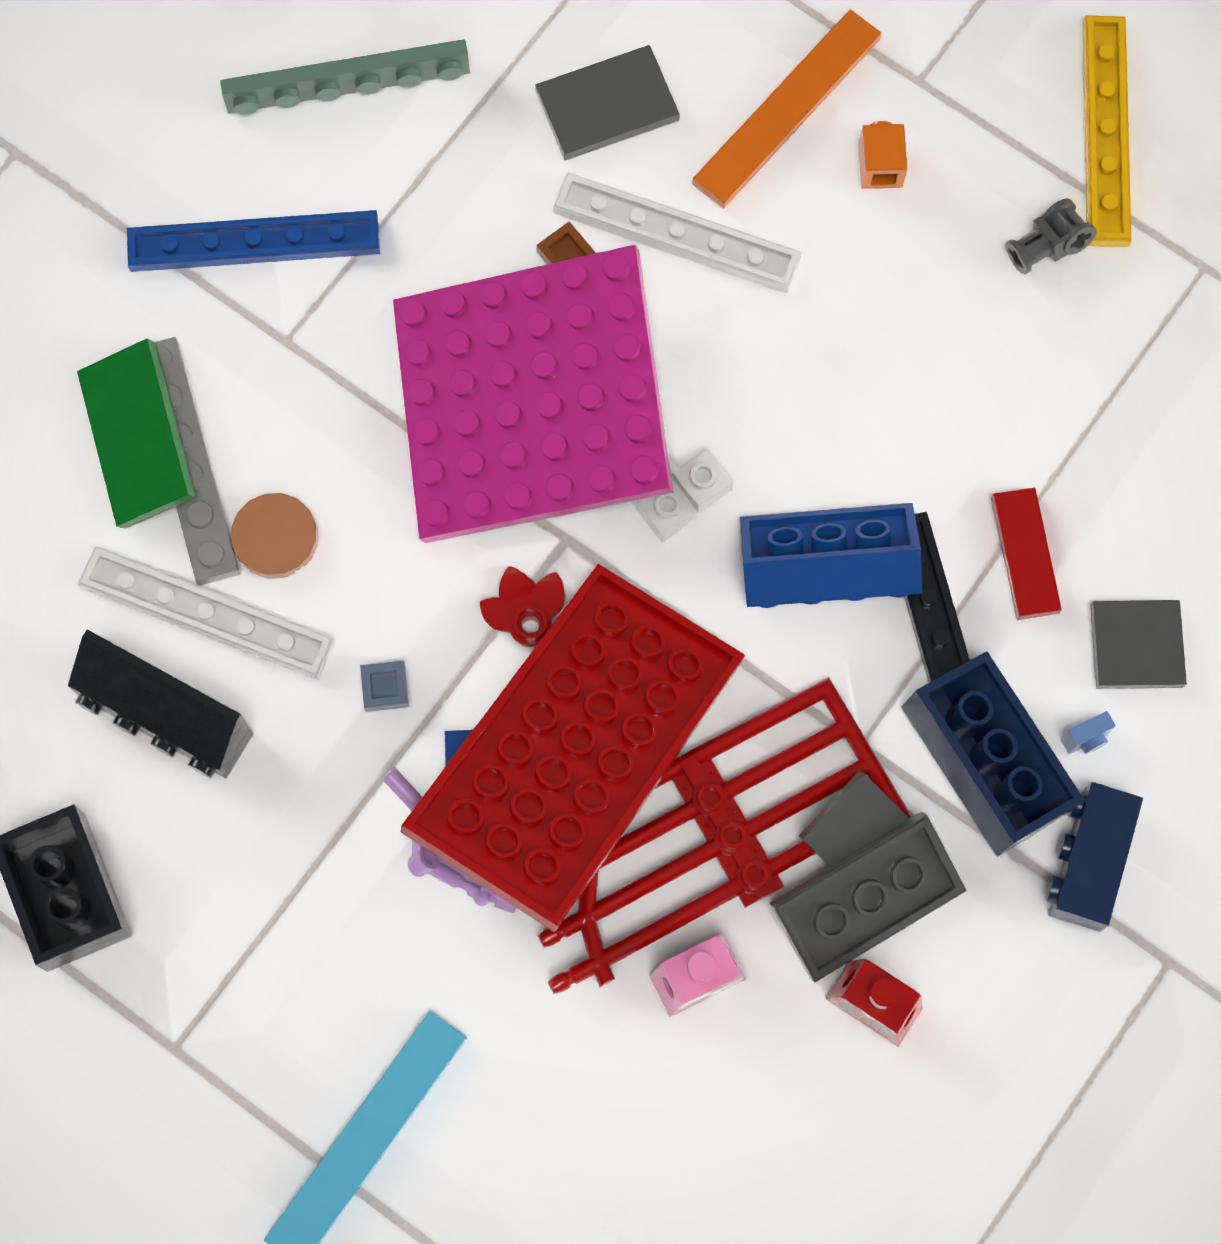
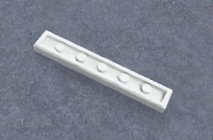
M567 172L553 205V214L786 294L789 291L802 255L801 251Z
M98 546L94 547L77 584L83 590L318 681L336 642L334 637Z

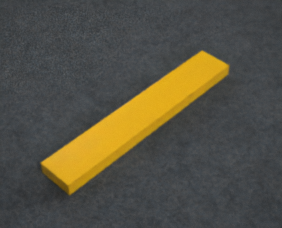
M1085 15L1082 24L1086 219L1097 231L1095 238L1088 246L1129 247L1132 237L1126 16Z

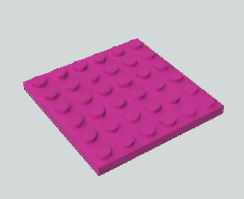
M635 244L393 299L419 539L422 542L430 543L673 493L640 251Z

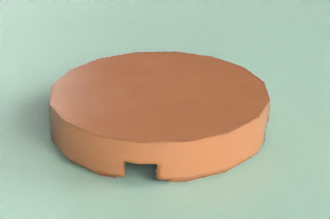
M283 493L263 494L249 500L237 512L231 527V544L239 561L252 574L267 579L286 578L295 574L294 571L299 570L303 565L305 567L313 558L318 545V528L309 508L297 498Z

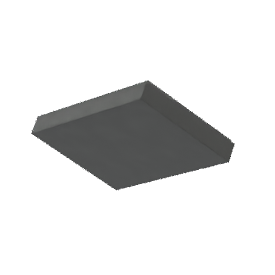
M650 44L535 84L536 94L564 161L679 121L680 113Z

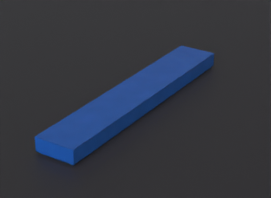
M377 210L127 228V255L130 272L380 254Z

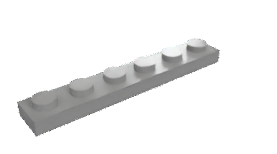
M175 336L157 341L155 344L196 498L176 506L195 581L197 585L202 586L240 575L179 343Z

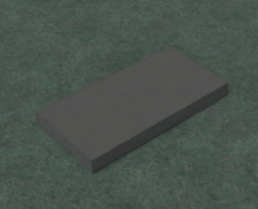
M921 812L769 904L809 978L815 983L967 890L928 815Z

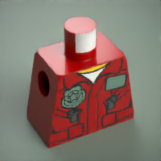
M867 959L850 961L826 997L827 1001L897 1047L900 1046L923 1009L922 995Z

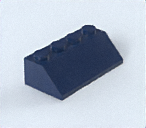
M988 651L915 690L901 707L997 857L1031 838L1085 802V799Z

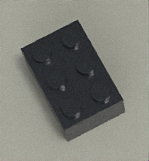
M75 804L0 835V872L35 966L49 972L132 937L87 817Z

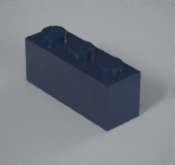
M1091 781L1081 793L1085 802L1069 812V817L1075 818L1071 835L1064 833L1057 853V859L1063 860L1059 877L1052 876L1047 888L1045 901L1051 903L1048 916L1101 932L1110 924L1144 798Z

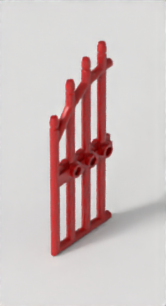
M830 677L690 750L673 761L655 789L672 780L684 804L621 837L599 869L692 819L695 820L707 842L596 901L598 869L578 899V911L566 917L555 932L546 928L538 935L541 945L545 948L555 945L563 937L568 938L581 930L588 958L569 967L567 972H560L547 982L553 994L564 992L571 988L572 984H578L593 975L599 988L615 980L610 966L736 897H739L744 908H747L783 888L784 884L778 874L816 853L804 841H801L769 859L756 835L843 789L859 771L865 773L909 818L912 817ZM822 700L824 701L836 723L724 782L712 761L713 758ZM843 738L847 740L858 761L746 820L733 797ZM716 857L729 880L728 882L606 948L603 947L597 921Z

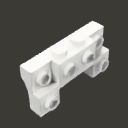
M708 449L680 468L668 454L673 493L630 501L662 543L677 534L703 510L732 491L733 481Z

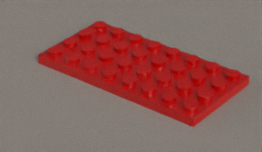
M597 564L402 823L400 832L555 932L740 667L745 654L605 567Z

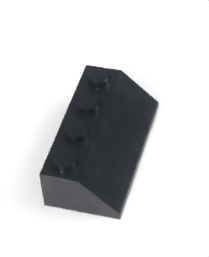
M86 629L81 638L67 685L78 696L75 703L94 715L98 716L100 711L103 710L114 716L115 719L112 723L132 736H136L138 731L153 738L150 745L170 757H174L176 752L191 759L188 766L203 776L211 779L213 774L216 773L227 779L253 736V732L239 712Z

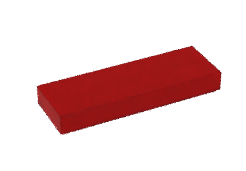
M1036 487L994 493L991 501L1016 619L1023 620L1060 614L1062 608Z

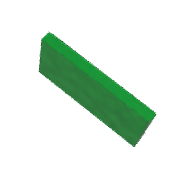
M146 338L78 370L77 375L116 527L126 529L196 498L155 342Z

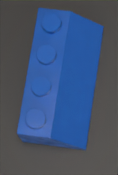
M913 503L740 517L747 607L772 608L777 605L796 603L813 605L822 601H860L872 597L891 596L901 598L909 594H922L921 548Z

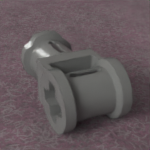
M1066 198L1057 201L1043 215L1033 220L1034 231L1017 241L1011 239L1006 242V251L1020 273H1029L1032 265L1047 256H1050L1056 262L1068 254H1076L1093 241L1097 232L1096 228L1091 223L1083 221L1075 211L1076 205L1071 199Z

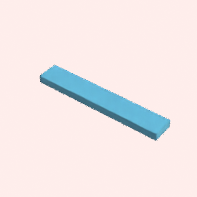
M428 1012L264 1238L266 1243L320 1244L466 1042L467 1037L433 1012Z

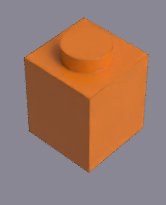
M877 121L870 125H863L858 143L861 189L903 188L907 173L904 124Z

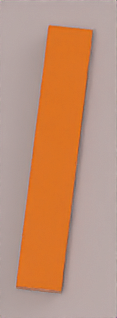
M850 9L693 177L692 185L724 209L880 41L882 32Z

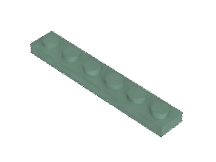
M462 39L220 80V85L228 114H251L261 108L273 106L287 108L295 106L302 101L314 99L329 101L344 94L356 92L371 94L379 91L381 88L398 85L401 87H413L422 81L434 79L454 80L461 75L470 74L466 41Z

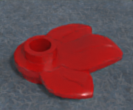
M509 566L500 580L499 597L480 601V610L485 622L494 630L510 633L514 641L524 647H536L551 627L552 618L564 606V586L557 572L546 575L535 584L525 573ZM530 620L537 622L539 625L538 630L534 633L525 632L522 628L525 622Z

